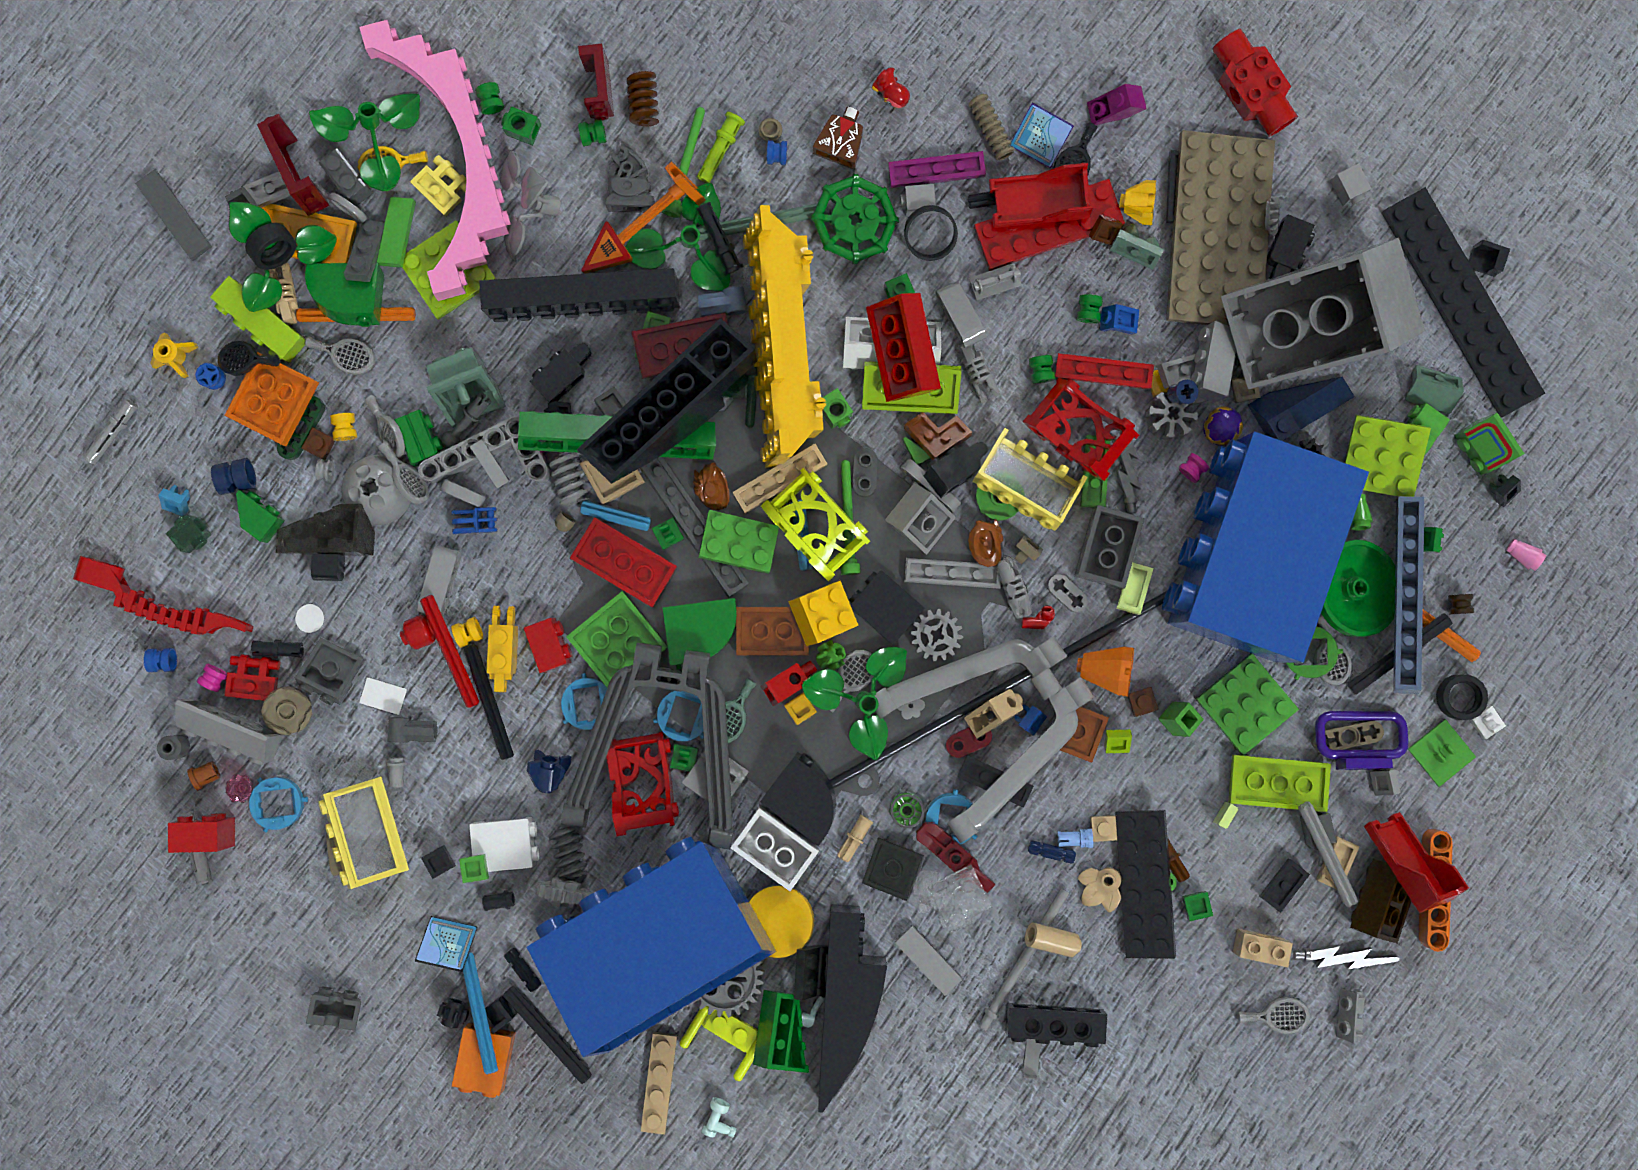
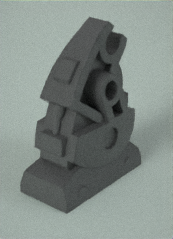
M622 145L620 147V151L624 153L622 158L616 157L615 152L611 153L614 164L609 170L607 188L610 195L606 199V207L608 212L644 213L655 203L654 196L649 195L651 185L647 178L648 170L641 157Z

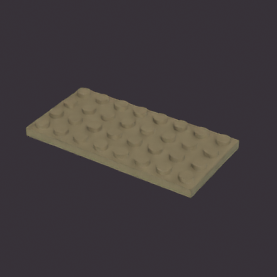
M1186 130L1180 132L1166 321L1209 325L1217 321L1229 326L1221 296L1265 281L1269 230H1265L1266 204L1267 201H1270L1272 193L1275 140Z

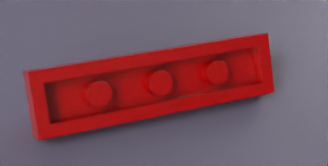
M1058 353L1055 378L1065 380L1070 378L1074 381L1150 390L1152 387L1154 364Z

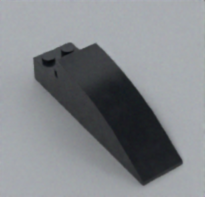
M720 318L588 438L577 451L611 484L652 462L692 434L725 406L722 394L757 362L755 348Z
M831 904L818 1096V1112L821 1113L825 1111L855 1067L869 1038L884 989L887 970L886 957L863 955L864 942L863 937H859V933L864 932L865 917L864 913L860 912V906Z

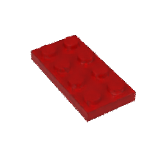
M595 517L570 556V559L652 608L678 567Z

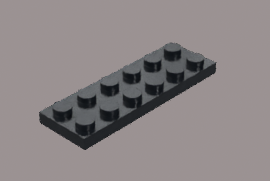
M1166 810L1116 811L1126 958L1175 959L1176 945Z

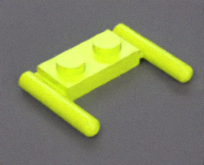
M706 1005L703 1009H699L679 1044L682 1048H688L702 1025L718 1037L746 1052L747 1054L733 1075L734 1079L740 1082L753 1062L758 1029L733 1014L728 1018L726 1011H723L721 1017L717 1016V1010H714L709 1015V1007Z

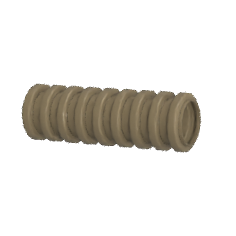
M980 94L974 97L968 106L973 108L972 114H976L975 120L979 121V127L983 128L982 133L986 134L985 139L989 141V147L993 148L992 153L996 154L995 159L1003 160L1012 155L1015 148L1010 146L1012 142L1007 140L1008 134L1004 133L1005 128L1001 127L1002 122L997 120L998 115L994 114L995 109L991 107V101L987 100L988 95Z

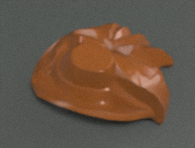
M715 462L706 464L700 473L694 470V493L701 502L712 510L726 508L729 503V489L723 471L716 466Z
M994 519L993 523L982 520L976 521V525L971 530L968 539L972 556L983 566H996L1001 561L1002 529L999 527L996 519Z

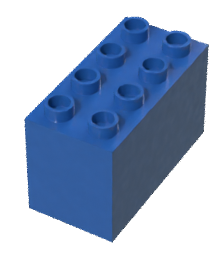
M1254 431L1237 441L1231 439L1226 448L1222 446L1217 448L1209 468V473L1218 476L1216 485L1211 493L1204 491L1196 504L1193 518L1202 521V525L1195 539L1187 537L1183 543L1178 557V564L1187 568L1180 584L1172 582L1169 585L1162 603V610L1171 613L1167 624L1248 653H1253V655L1276 663H1304L1369 471Z
M692 837L685 838L665 851L670 860L666 864L651 868L649 863L639 865L622 877L627 886L626 888L609 894L605 888L598 890L579 902L583 911L579 916L564 919L562 914L543 922L535 929L540 939L527 946V949L582 1057L609 1053L777 952L720 849L701 841L694 842Z

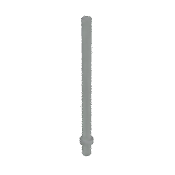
M1062 888L1060 889L1040 922L1041 925H1051L1068 897L1069 892ZM1025 947L990 1007H986L984 1010L985 1015L979 1023V1027L987 1031L993 1019L996 1020L999 1015L997 1013L1036 950L1035 948Z

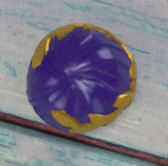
M1220 406L1209 413V416L1203 423V432L1205 438L1212 444L1215 443L1222 446L1227 445L1231 439L1236 441L1241 436L1243 429L1241 415L1233 408Z

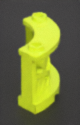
M803 467L800 470L801 474L771 502L767 499L761 507L773 523L785 533V537L793 546L800 550L807 557L808 562L829 581L835 576L834 572L865 543L868 544L871 541L865 535L868 530L859 521L855 524L820 485L822 482L821 478L814 471L809 473ZM807 484L812 489L810 495H805L804 490H802ZM802 490L801 499L803 501L798 502L796 495ZM818 493L824 498V500L827 503L815 501L818 496ZM792 499L793 503L786 505ZM802 509H818L827 512L829 523L828 537L816 533L808 534L803 538L799 535L805 525V515ZM794 511L798 512L800 519L796 525H793L790 521L793 516L797 517ZM836 513L845 521V523L839 524L837 526ZM850 530L856 538L845 548L836 544V539L842 541L849 540L844 538L843 532ZM820 539L826 542V545L824 546L820 543V547L815 549L812 546V541ZM834 548L841 551L827 564Z

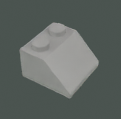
M914 483L885 521L927 555L956 517L931 492Z

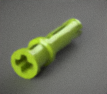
M726 112V119L721 129L716 131L717 138L696 176L704 183H711L727 149L736 142L735 136L740 127L745 124L741 117L732 112Z

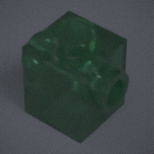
M183 515L174 522L175 526L165 533L180 552L191 553L193 550L202 548L208 542L206 539L212 535L208 531L209 525L200 516Z

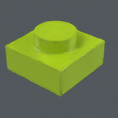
M1131 729L1106 730L1105 753H1130Z

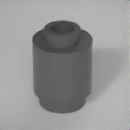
M183 735L165 736L157 744V752L165 760L183 758L190 750V743Z

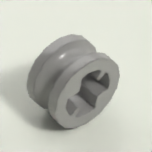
M319 459L317 461L315 470L317 480L321 481L323 478L326 481L332 480L334 475V463L332 460L325 462L323 459Z

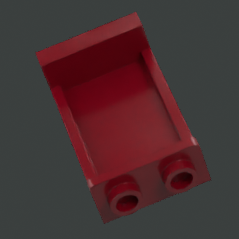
M276 114L258 123L257 126L290 195L307 216L330 206L326 197L309 176L303 179L300 178L286 149L287 146L298 140L282 117Z

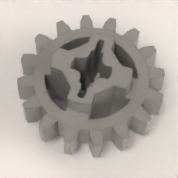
M937 609L935 615H933L931 610H928V617L926 618L920 614L919 619L921 622H913L917 630L910 632L911 635L916 636V639L911 643L919 645L916 652L919 653L923 650L925 652L923 658L926 659L929 655H932L933 661H936L939 655L942 660H946V653H949L951 656L955 655L952 649L953 647L960 648L961 646L957 643V639H963V636L957 633V631L962 629V626H955L954 624L958 619L955 617L950 620V612L947 611L943 616L940 609ZM940 619L935 626L930 627L925 624L929 620ZM947 624L952 629L953 637L947 635ZM942 625L940 635L943 638L933 642V635L930 634L931 631H936ZM921 632L926 635L928 641L926 647L921 641ZM939 644L948 646L942 651H934Z
M553 877L552 881L539 882L537 894L544 899H548L547 902L552 903L553 906L573 909L576 908V904L579 905L582 899L590 895L591 891L580 887V883L575 882V880Z

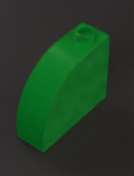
M347 263L306 264L305 280L307 289L319 310L326 317L345 325H359L362 327L380 325L384 274L379 263L375 265L370 282L346 280L344 271Z
M736 598L663 607L670 665H676V669H682L686 650L710 653L711 658L724 649L736 629Z

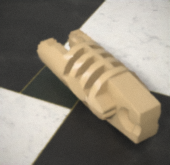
M285 263L281 266L284 279L279 280L276 269H269V277L276 278L282 286L281 298L275 306L277 313L282 315L283 321L287 325L297 323L296 309L299 308L290 265Z

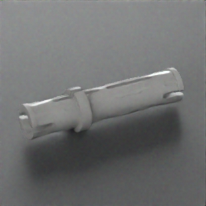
M125 398L114 415L108 417L109 422L96 437L86 453L83 454V458L89 463L96 465L122 429L125 430L128 426L126 424L139 407Z
M196 810L180 814V816H193V820H198ZM189 852L196 885L212 881L206 852Z

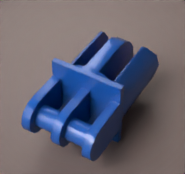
M496 507L451 510V515L453 516L473 515V518L452 519V525H474L471 528L452 529V534L498 532L497 528H495L497 518H494ZM482 512H487V518H482ZM483 522H487L488 529H482Z

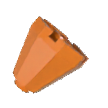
M1118 647L1084 653L1083 658H1078L1076 672H1080V677L1117 695L1128 697L1134 648Z

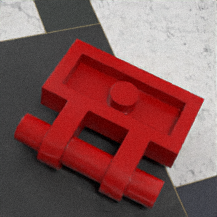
M245 654L230 657V665L238 666L237 673L227 672L224 696L264 701L270 692L277 689L278 677L269 676V671L271 669L279 670L281 666L280 661L264 656L261 659L251 658L250 655ZM248 668H259V675L247 674Z

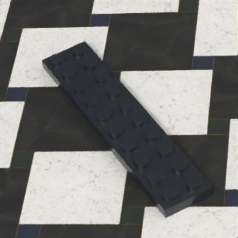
M1426 187L1381 212L1394 236L1399 238L1402 250L1499 416L1502 418L1546 394Z

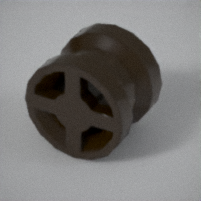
M1473 594L1448 595V601L1451 602L1449 615L1474 613V608L1471 606Z

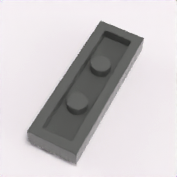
M365 220L361 224L344 271L346 280L370 282L377 263L385 221Z

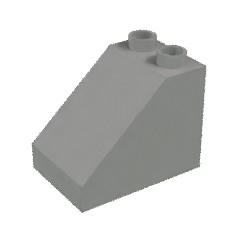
M1399 238L1350 252L1221 296L1248 389L1387 353L1425 331Z

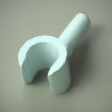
M818 997L810 1014L802 1012L804 1027L809 1028L813 1025L815 1015L824 1001L823 997Z

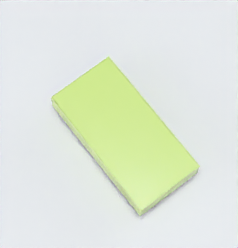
M1132 563L1126 588L1121 591L1116 609L1137 615L1141 614L1154 568Z

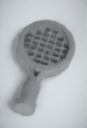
M314 182L326 199L356 221L365 222L367 216L359 208L334 192L330 193L319 183Z
M310 336L306 339L305 347L327 352L333 364L347 374H365L375 365L373 350L366 343L358 339H341L330 345Z
M368 396L364 401L376 417L381 442L388 441L396 457H401L405 452V443L398 424L393 418L381 412L382 410L375 396Z
M388 441L379 445L378 449L383 452L392 464L393 480L399 492L412 503L419 505L426 502L429 498V489L426 481L419 476L418 470L398 460Z
M1320 616L1317 626L1329 632L1327 621L1323 616ZM1322 639L1315 651L1314 665H1324V663L1328 665L1327 651H1325V648H1327L1326 639ZM1338 642V649H1343L1344 657L1339 654L1340 658H1338L1336 664L1338 668L1335 669L1334 666V670L1329 672L1330 676L1326 674L1320 677L1330 685H1341L1346 682L1352 669L1351 657L1347 649Z
M855 650L843 659L844 663L846 661L850 663L848 666L845 664L847 667L845 670L843 666L838 668V673L842 676L843 680H849L847 683L844 682V693L864 689L871 682L874 676L867 675L868 672H863L866 666L862 665L864 662L866 663L865 660L869 658L872 654L871 652Z
M1282 997L1270 1002L1262 1012H1237L1238 1023L1263 1021L1273 1031L1289 1035L1298 1033L1307 1026L1310 1020V1012L1302 1001L1291 997Z

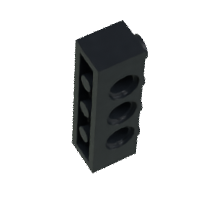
M1007 1003L1005 1033L1008 1038H1011V1041L1025 1042L1026 1039H1035L1036 1043L1049 1044L1051 1040L1060 1041V1044L1067 1046L1074 1045V1042L1084 1043L1087 1047H1099V1044H1106L1107 1013L1104 1009ZM1036 1019L1037 1026L1034 1029L1025 1028L1028 1020ZM1061 1021L1062 1025L1059 1030H1050L1052 1022ZM1077 1023H1086V1028L1083 1032L1077 1033L1074 1031Z

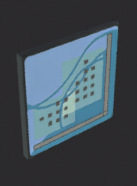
M430 916L415 962L463 972L478 927Z

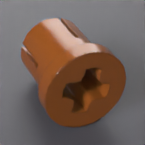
M213 761L198 768L192 767L187 770L190 782L197 791L202 790L205 785L221 778L219 769Z

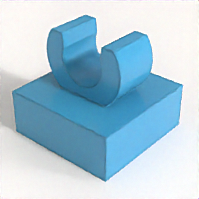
M173 485L170 490L163 488L158 495L162 509L185 517L189 511L187 501L190 499L189 490L186 489L180 495L176 485Z

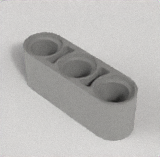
M958 281L935 291L941 308L964 348L987 338L978 315Z
M439 545L434 548L418 602V612L425 614L420 600L428 595H433L442 617H444L461 561V551Z

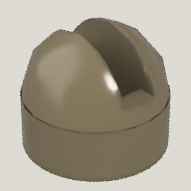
M560 511L555 519V526L561 532L569 531L576 523L572 516L563 511Z

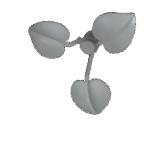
M510 150L501 170L502 188L505 191H510L514 185L521 189L522 208L530 209L532 206V209L536 210L535 213L520 215L518 218L512 216L510 218L511 225H507L509 234L504 236L505 246L511 259L516 261V256L522 247L525 237L523 220L533 217L542 218L543 214L557 216L560 211L561 202L559 197L541 193L549 182L533 167H529L526 170L522 183H518L520 162L516 153Z

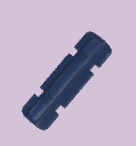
M1033 840L1030 841L1028 846V852L1038 856V854H1041V857L1058 861L1062 859L1070 864L1075 861L1076 852L1074 850H1063L1062 847L1045 843L1042 845L1040 842Z

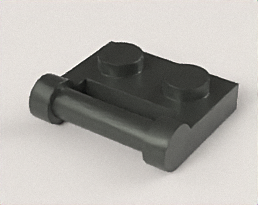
M812 945L797 949L794 999L806 1000L816 996H825L824 971L825 955L828 954L827 945Z

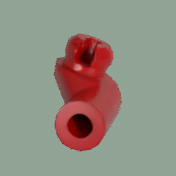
M1046 605L1035 617H1023L1021 627L1024 629H1045L1055 617L1054 608Z

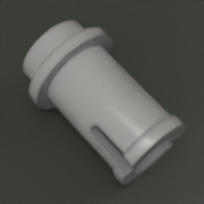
M389 757V762H386V765L389 766L388 787H403L404 765H406L404 757Z

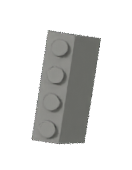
M196 698L178 699L175 704V726L183 729V734L191 737L201 736L205 738V743L213 746H219V744L227 747V752L238 756L241 753L249 756V761L259 765L274 760L284 735L275 733L267 727Z

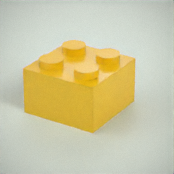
M841 581L828 584L788 601L806 646L820 643L859 626Z

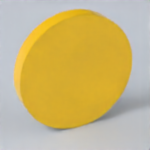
M780 885L771 886L756 893L749 901L777 951L769 957H788L797 953V949L804 948L809 942L814 930V914L810 903L799 891L794 888L789 891Z

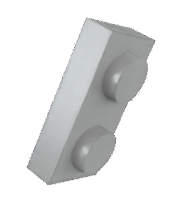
M279 171L244 185L241 190L250 204L260 208L291 196Z

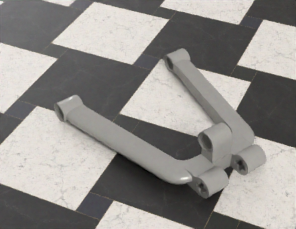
M1054 636L1036 648L1022 640L1007 641L876 692L875 697L878 699L879 705L875 712L882 719L905 704L1011 664H1020L1033 677L1031 681L1044 701L1048 699L1055 714L1052 725L967 810L947 822L960 843L979 832L978 829L984 826L1072 738L1078 726L1076 709L1094 698L1082 677L1062 688L1050 670L1052 666L1068 657Z

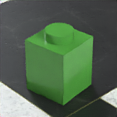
M1172 702L1158 718L1172 736L1190 737L1204 720L1189 702Z

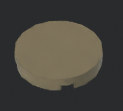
M288 686L280 687L270 692L264 699L261 711L264 723L270 730L278 734L290 735L291 733L303 730L307 726L312 715L311 701L304 692L298 688Z

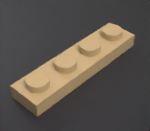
M813 444L788 459L784 464H779L735 490L733 494L744 513H747L764 503L767 499L769 500L781 493L801 474L800 470L803 467L811 473L812 471L817 472L828 464L817 445Z
M653 1032L641 1132L664 1135L666 1133L678 1034Z

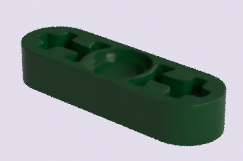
M312 396L309 402L311 404L315 403V406L318 407L316 411L312 410L310 412V408L307 406L303 413L313 419L310 421L301 417L299 421H304L307 424L306 432L297 434L294 431L292 435L301 439L300 442L291 438L287 444H292L294 452L287 453V450L284 449L285 446L277 444V452L282 458L295 460L301 455L303 451L301 448L312 427L316 428L325 412V404L320 398Z

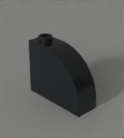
M797 752L760 802L819 846L828 834L835 818V791L826 774L814 764L815 761L806 753L800 754Z

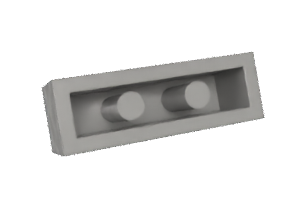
M1214 321L1203 327L1199 333V349L1194 358L1196 365L1191 380L1198 387V397L1216 403L1228 397L1236 346L1230 326Z

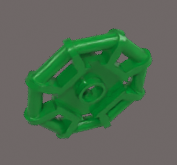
M852 174L851 177L830 185L825 184L822 187L823 192L814 214L811 215V221L814 222L823 244L822 249L825 252L829 251L852 261V264H858L859 261L880 253L885 254L888 251L887 246L896 224L899 223V217L896 216L887 194L888 189L885 186L880 187L859 177L858 174ZM851 187V194L843 198H839L836 192ZM862 188L874 194L872 199H868L858 194V189ZM879 199L886 214L884 217L879 216V210L875 206ZM829 200L835 204L831 215L824 214ZM849 215H859L858 218L861 222L852 225ZM825 222H830V225L833 226L834 236L831 239L824 224ZM883 224L886 226L879 239L875 236L878 225ZM838 239L851 245V250L835 243ZM868 240L872 243L873 246L859 251L858 244Z

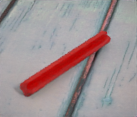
M428 595L420 600L422 608L467 708L474 707L479 703L477 694L433 595Z

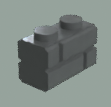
M338 148L319 161L320 166L339 191L353 205L358 206L373 194Z

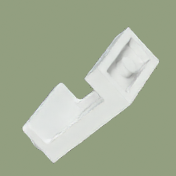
M532 817L492 822L480 821L469 824L472 856L485 854L488 872L532 868L536 865V861H539V848L534 845V837L537 836L536 822H532Z

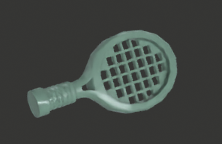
M748 678L739 692V696L735 700L725 702L726 709H728L726 715L730 716L726 720L727 723L728 721L731 722L730 726L727 725L729 727L727 733H730V736H727L728 743L736 740L746 725L747 715L744 709V701L756 686V683Z

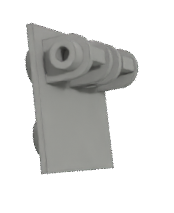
M704 750L682 784L708 802ZM729 758L732 797L749 771Z

